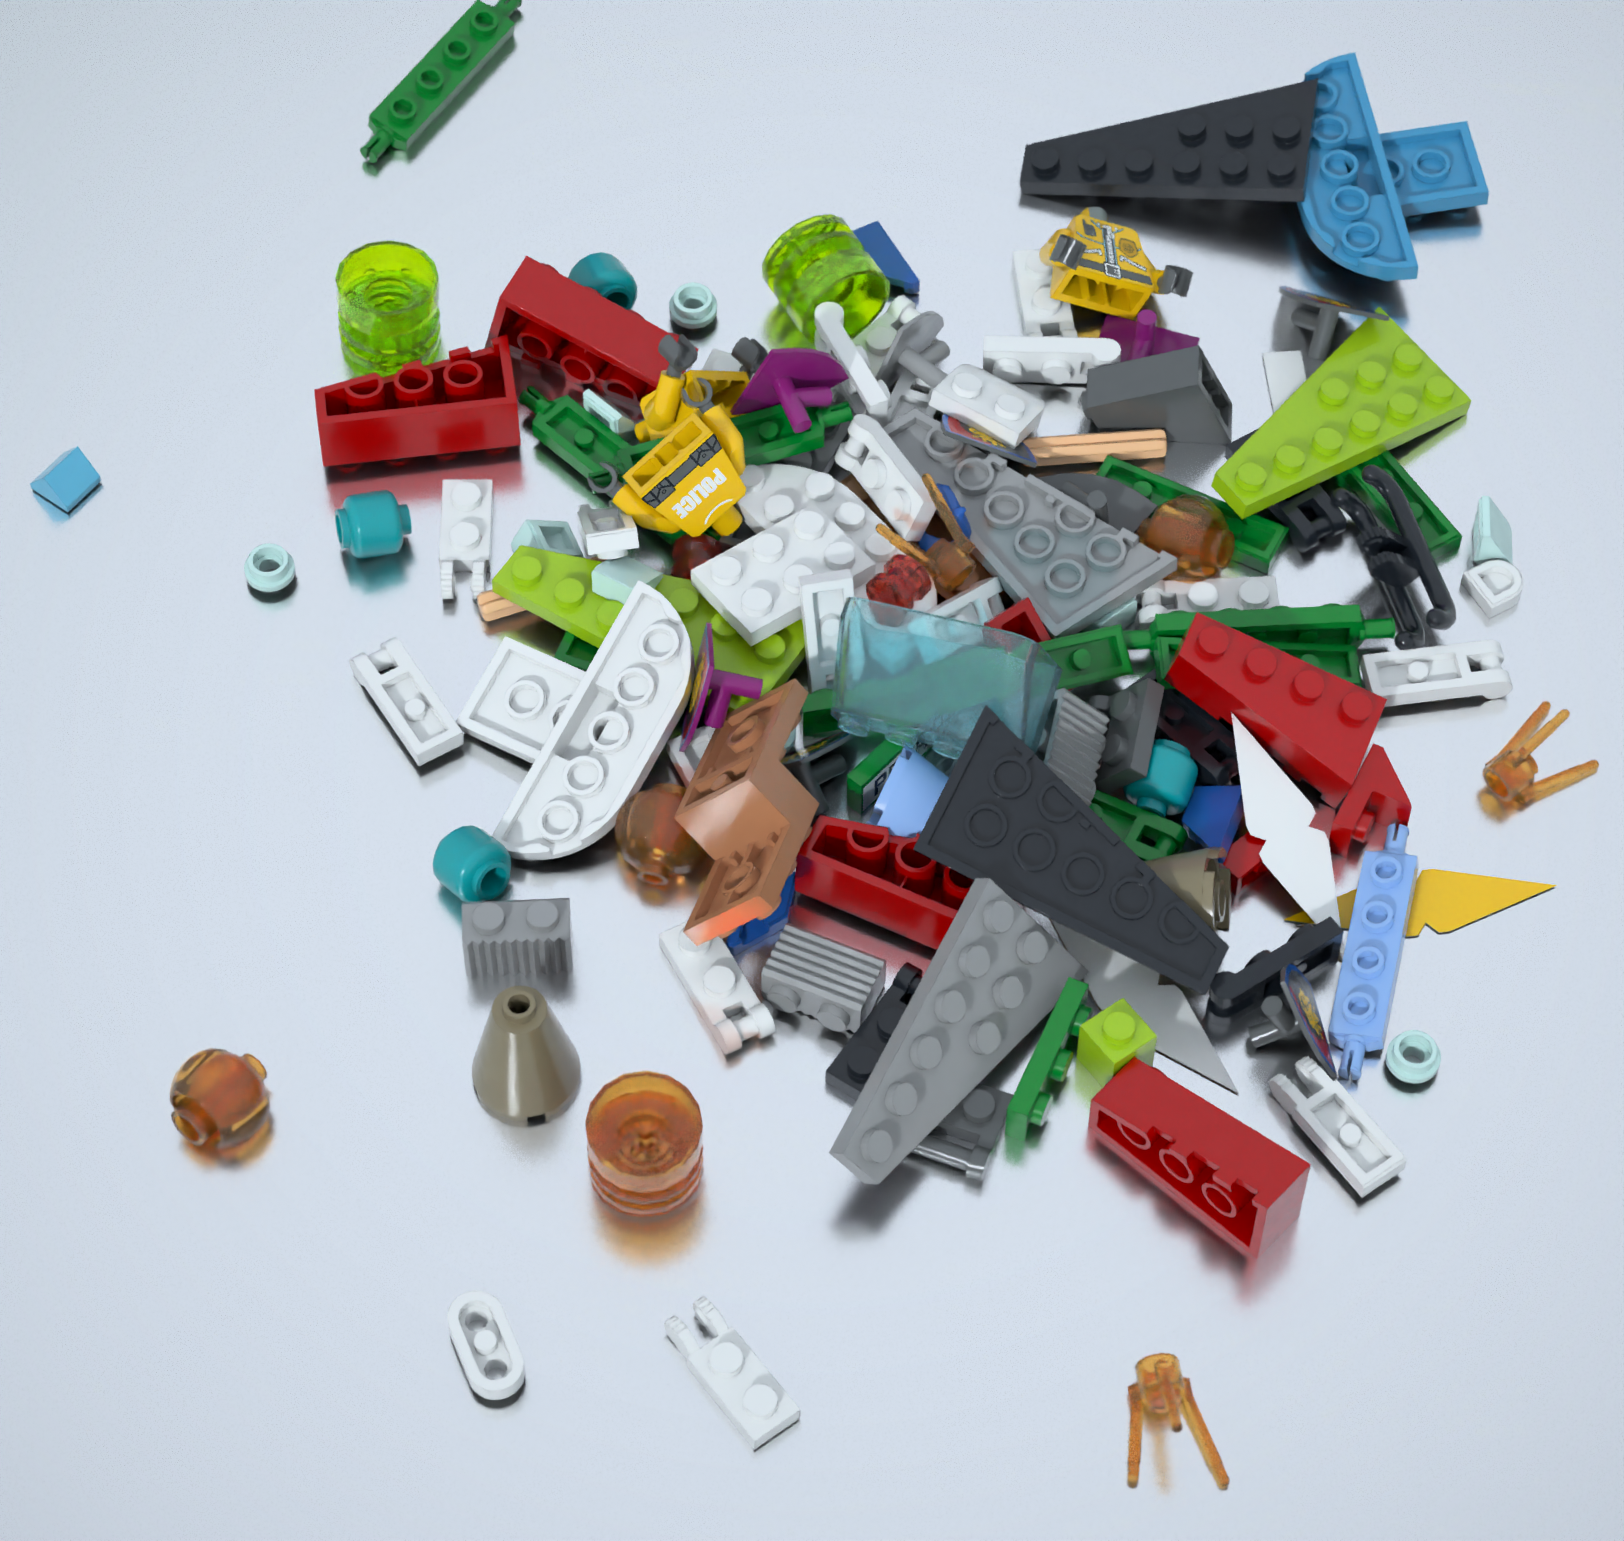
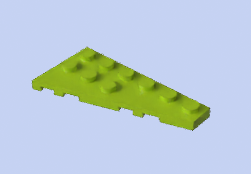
M1380 306L1375 310V312L1389 316ZM1368 317L1217 470L1211 486L1238 516L1244 519L1372 459L1386 450L1389 451L1467 414L1472 400L1391 317L1389 321Z
M520 545L492 579L494 593L597 648H600L624 606L619 601L608 600L592 592L591 572L598 564L602 563L601 561ZM663 574V578L655 587V590L661 593L679 614L692 643L695 665L706 622L712 623L714 669L763 679L760 696L785 684L806 656L802 619L750 646L691 584V580ZM708 689L704 705L706 706L708 705L709 697L711 694L710 689ZM732 694L727 714L754 699Z

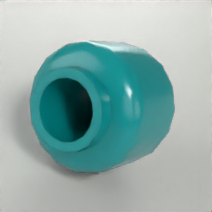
M603 252L589 254L576 263L568 276L569 279L582 286L595 289L602 297L626 310H631L637 299L638 287L633 276L622 262L612 254Z
M389 490L349 495L344 499L342 509L335 510V524L341 549L348 548L350 553L356 558L395 554L402 547L403 535L411 534L412 532L411 517L407 504L398 505L396 497Z
M1156 739L1153 742L1147 776L1124 786L1123 793L1135 806L1165 818V816L1178 815L1186 810L1198 777V767L1190 758V752L1187 748L1170 740Z
M473 825L461 826L442 838L435 850L432 862L433 874L440 884L465 902H482L499 896L509 883L512 866L511 855L505 846L485 830Z

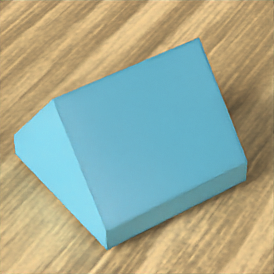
M77 446L63 452L30 483L31 489L66 512H69L101 482V476Z

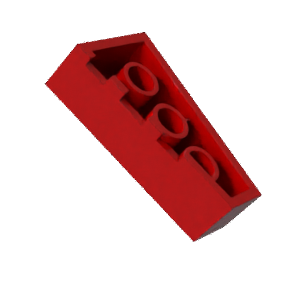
M526 255L499 297L485 348L491 347V339L508 335L509 349L522 355V364L539 370L542 364L545 363L563 370L565 380L580 386L592 382L601 384L606 395L640 407L641 398L657 389L661 371L667 370L669 362L658 352L660 341L664 336L671 335L678 342L680 335L661 329L645 320L639 313L624 309L602 297L595 289L582 286L560 274L554 267L545 263H539ZM692 366L682 371V374L691 370Z
M508 335L491 339V347L471 352L468 346L448 351L449 359L423 366L420 360L402 364V368L396 374L381 377L374 372L314 389L323 467L521 445L518 405Z
M1199 612L1195 614L1184 633L1164 678L1165 681L1215 719L1223 718L1233 726L1232 712L1262 748L1285 765L1283 767L1285 772L1298 782L1304 779L1322 793L1320 798L1334 809L1353 785L1387 701L1386 698Z
M823 815L818 817L810 835L803 842L796 857L795 891L936 950L939 948L974 881L914 851L913 848L920 836L918 833L913 838L890 835L886 827Z
M1133 1057L1091 1099L1089 1127L1254 1258L1258 1259L1299 1217L1311 1164L1170 1079L1161 1070Z

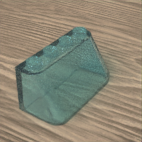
M848 597L839 620L831 715L838 721L837 727L850 734L866 737L869 730L886 734V740L899 746L915 748L916 742L933 745L932 750L940 755L959 759L985 705H987L1036 755L1063 670L1040 644L1025 636L863 598Z

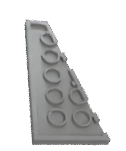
M916 408L883 427L927 486L939 483L948 485L951 488L960 506L966 508L965 515L972 531L969 541L964 545L992 577L998 576L1002 588L1015 603L1026 597L1030 599L1051 640L1077 634L1177 570L1178 558L1164 550L1157 553L1140 543L1138 535L1124 527L1119 531L1095 517L1094 510L1031 474L1027 477L1009 468L1007 460L991 452L987 455L967 443L944 436L941 422ZM939 503L935 512L946 524L942 506Z
M975 878L829 1151L830 1155L864 1184L879 1185L1055 1007L1068 977L1081 981L1089 973L1076 958L990 878Z

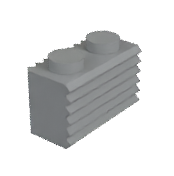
M1065 688L1034 696L1024 743L1089 807L1096 791V784L1093 780L1098 776L1095 771L1100 765L1097 762L1102 757L1101 754L1106 745V738L1103 734L1108 728L1105 725L1110 719Z
M570 898L462 902V946L466 974L470 978H473L476 974L483 978L487 973L492 977L497 973L503 977L507 973L516 976L519 972L526 976L530 971L534 975H537L540 971L546 975L550 971L559 974L562 970L569 974L573 970Z
M786 923L779 940L776 941L775 948L763 967L761 973V996L781 1011L788 1013L802 1011L805 1015L811 1014L830 1030L838 1032L851 1030L855 1033L870 1014L886 982V960Z

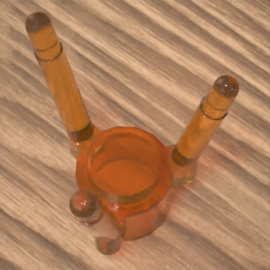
M925 473L922 475V481L954 541L949 543L945 538H942L935 542L927 551H924L915 542L906 541L899 536L893 526L885 519L881 520L888 527L879 523L875 529L892 545L919 564L946 592H951L962 585L975 570L976 562L969 556L974 550L975 545L963 534L931 475Z
M1542 702L1503 749L1485 764L1482 772L1483 778L1487 786L1498 798L1508 802L1517 796L1525 804L1536 794L1583 776L1599 767L1597 760H1590L1534 782V775L1538 773V765L1530 754L1569 718V710L1562 709L1520 747L1551 708L1550 702Z
M1158 1353L1139 1360L1135 1365L1137 1383L1128 1386L1131 1403L1128 1482L1130 1484H1137L1139 1481L1144 1405L1148 1404V1409L1152 1412L1167 1413L1172 1431L1179 1433L1183 1428L1179 1407L1183 1403L1219 1484L1227 1486L1230 1482L1228 1474L1194 1399L1190 1379L1182 1376L1179 1358L1170 1353Z

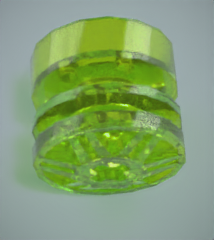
M832 214L813 216L795 224L784 232L769 248L762 263V278L783 307L787 308V313L807 341L813 344L817 329L814 323V313L819 304L829 301L835 302L843 308V327L851 338L874 321L883 310L890 296V282L870 254L865 251V248L845 220Z
M389 240L367 243L351 251L339 263L335 277L336 298L339 307L337 313L339 321L338 330L342 350L353 362L369 370L382 372L399 371L402 368V364L420 360L421 363L427 361L437 350L441 336L440 310L438 307L440 300L439 275L435 262L423 250L413 245Z

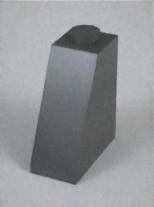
M1200 345L1088 369L1087 390L1081 393V404L1088 420L1093 419L1100 432L1161 428L1165 431L1167 441L1227 444L1232 442V402Z

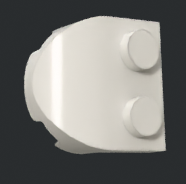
M962 364L956 367L933 389L929 406L1015 449L1025 438L1036 436L1045 408V402L982 368L971 364Z

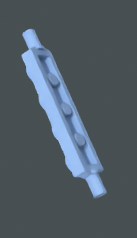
M1396 823L1390 824L1387 827L1384 850L1365 851L1328 1029L1330 1043L1343 1049L1338 1074L1348 1080L1350 1070L1352 1080L1361 1078V1069L1366 1051L1384 1049L1419 870L1418 856L1404 853L1410 830L1402 824H1399L1398 833Z

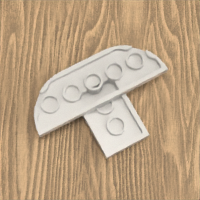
M745 465L746 468L740 478L747 490L745 495L733 506L741 513L742 520L756 535L692 569L691 584L750 646H753L802 619L798 576L849 568L853 577L858 638L896 677L910 668L923 655L916 643V635L910 620L937 606L934 581L924 563L856 494L831 475L794 465Z
M640 580L637 581L586 672L505 636L458 716L456 723L462 732L533 764L492 837L505 846L511 858L529 861L555 859L580 851L606 835L626 814L681 718L693 688L695 675L693 647L688 632L675 608L661 593Z

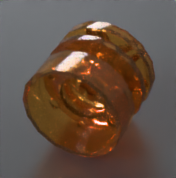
M647 1070L623 1074L605 1084L590 1102L585 1121L587 1157L591 1181L602 1198L621 1211L639 1215L667 1212L684 1202L699 1183L703 1167V1123L700 1106L685 1085L666 1074ZM638 1151H640V1152L642 1153V1154H640L639 1156H636V1154H635V1153H637ZM654 1151L655 1155L651 1157L649 1154Z

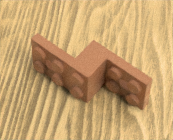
M796 679L760 696L758 700L754 699L726 715L724 726L715 729L675 813L674 819L715 860L683 930L684 934L696 946L717 936L725 938L732 934L740 925L755 918L763 920L770 916L781 903L782 898L780 894L784 884L797 866L795 859L802 843L812 831L811 822L820 803L780 762L786 754L784 746L789 735L801 720L799 713L808 695V691Z

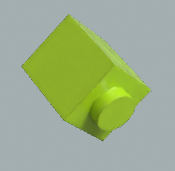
M1121 998L1080 1025L1076 1058L1096 1081L1104 1087L1133 1057L1153 1067L1157 1035L1128 1002Z

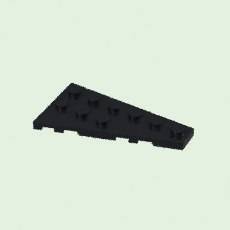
M1318 78L1028 144L1025 147L1019 181L1021 194L1304 202L1319 95Z
M985 705L913 850L973 881L975 878H990L1015 902L1205 996L1229 946Z

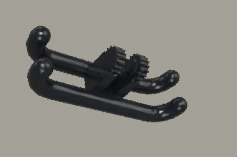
M1369 464L1362 470V479L1365 483L1374 487L1383 497L1401 535L1379 527L1370 509L1350 490L1345 488L1335 489L1332 492L1331 500L1335 505L1344 510L1355 523L1360 533L1358 538H1356L1359 550L1362 553L1365 552L1371 558L1369 563H1367L1370 575L1381 581L1403 630L1395 636V646L1399 650L1422 648L1425 643V631L1406 586L1420 577L1433 606V609H1430L1426 614V623L1434 629H1449L1456 621V608L1401 487L1385 470L1376 465Z

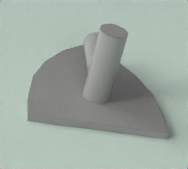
M928 311L900 327L875 377L876 381L883 380L889 388L899 379L904 367L933 389L948 375L936 367V365L949 356L950 348L947 343L941 340L930 345L944 326L943 317L935 311Z

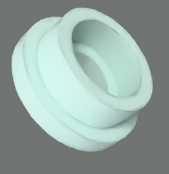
M686 283L681 285L671 297L669 313L672 320L682 327L690 329L701 328L710 324L717 315V300L705 285Z
M266 543L255 547L250 552L244 565V573L247 582L253 588L263 592H274L290 584L295 575V564L292 556L283 547L277 544ZM274 569V571L265 572L266 570Z
M1409 1030L1399 1034L1391 1040L1386 1051L1388 1069L1395 1077L1407 1083H1422L1430 1080L1437 1073L1441 1062V1053L1433 1038L1419 1030ZM1409 1055L1416 1056L1422 1063H1411L1405 1060L1404 1057Z

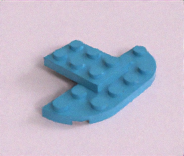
M1355 52L1326 60L1306 72L1304 81L1318 78L1319 85L1304 202H1297L1304 227L1314 244L1326 256L1351 271L1383 281L1417 279L1419 266L1404 217L1486 205L1488 203L1489 190L1467 121L1379 134Z

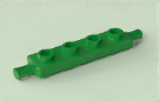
M481 0L474 2L369 115L368 127L374 135L360 148V153L364 159L367 160L369 157V162L375 163L389 146L406 151L514 34L515 23L509 17L521 6L522 0H499L494 6L485 4Z
M528 386L527 391L524 389L519 396V403L536 414L532 422L533 436L587 479L588 473L605 470L599 463L601 461H609L616 467L617 450L631 446L568 395L549 401L533 386ZM606 492L608 496L612 499L614 498L609 492ZM710 527L697 537L690 536L682 529L674 534L652 530L671 546L686 537H690L704 548L707 553L713 552V547L717 549L721 538Z
M848 401L821 409L819 407H806L805 409L812 425L809 429L800 433L793 431L781 404L730 418L743 437L745 465L753 464L759 466L824 447L825 428L852 421L853 416ZM665 437L617 450L616 468L619 472V482L623 485L627 484L622 476ZM607 469L588 473V476L595 479L601 486H607L612 482V475Z
M1329 603L1316 607L1290 608L1288 606H1275L1270 609L1251 610L1225 608L1220 611L1199 612L1259 641L1356 645V649H1358L1365 639L1395 638V621L1393 617L1364 619L1359 605ZM1177 610L1170 613L1155 614V620L1148 629L1123 630L1127 649H1149V653L1154 660L1153 645L1156 637L1182 638L1197 612Z

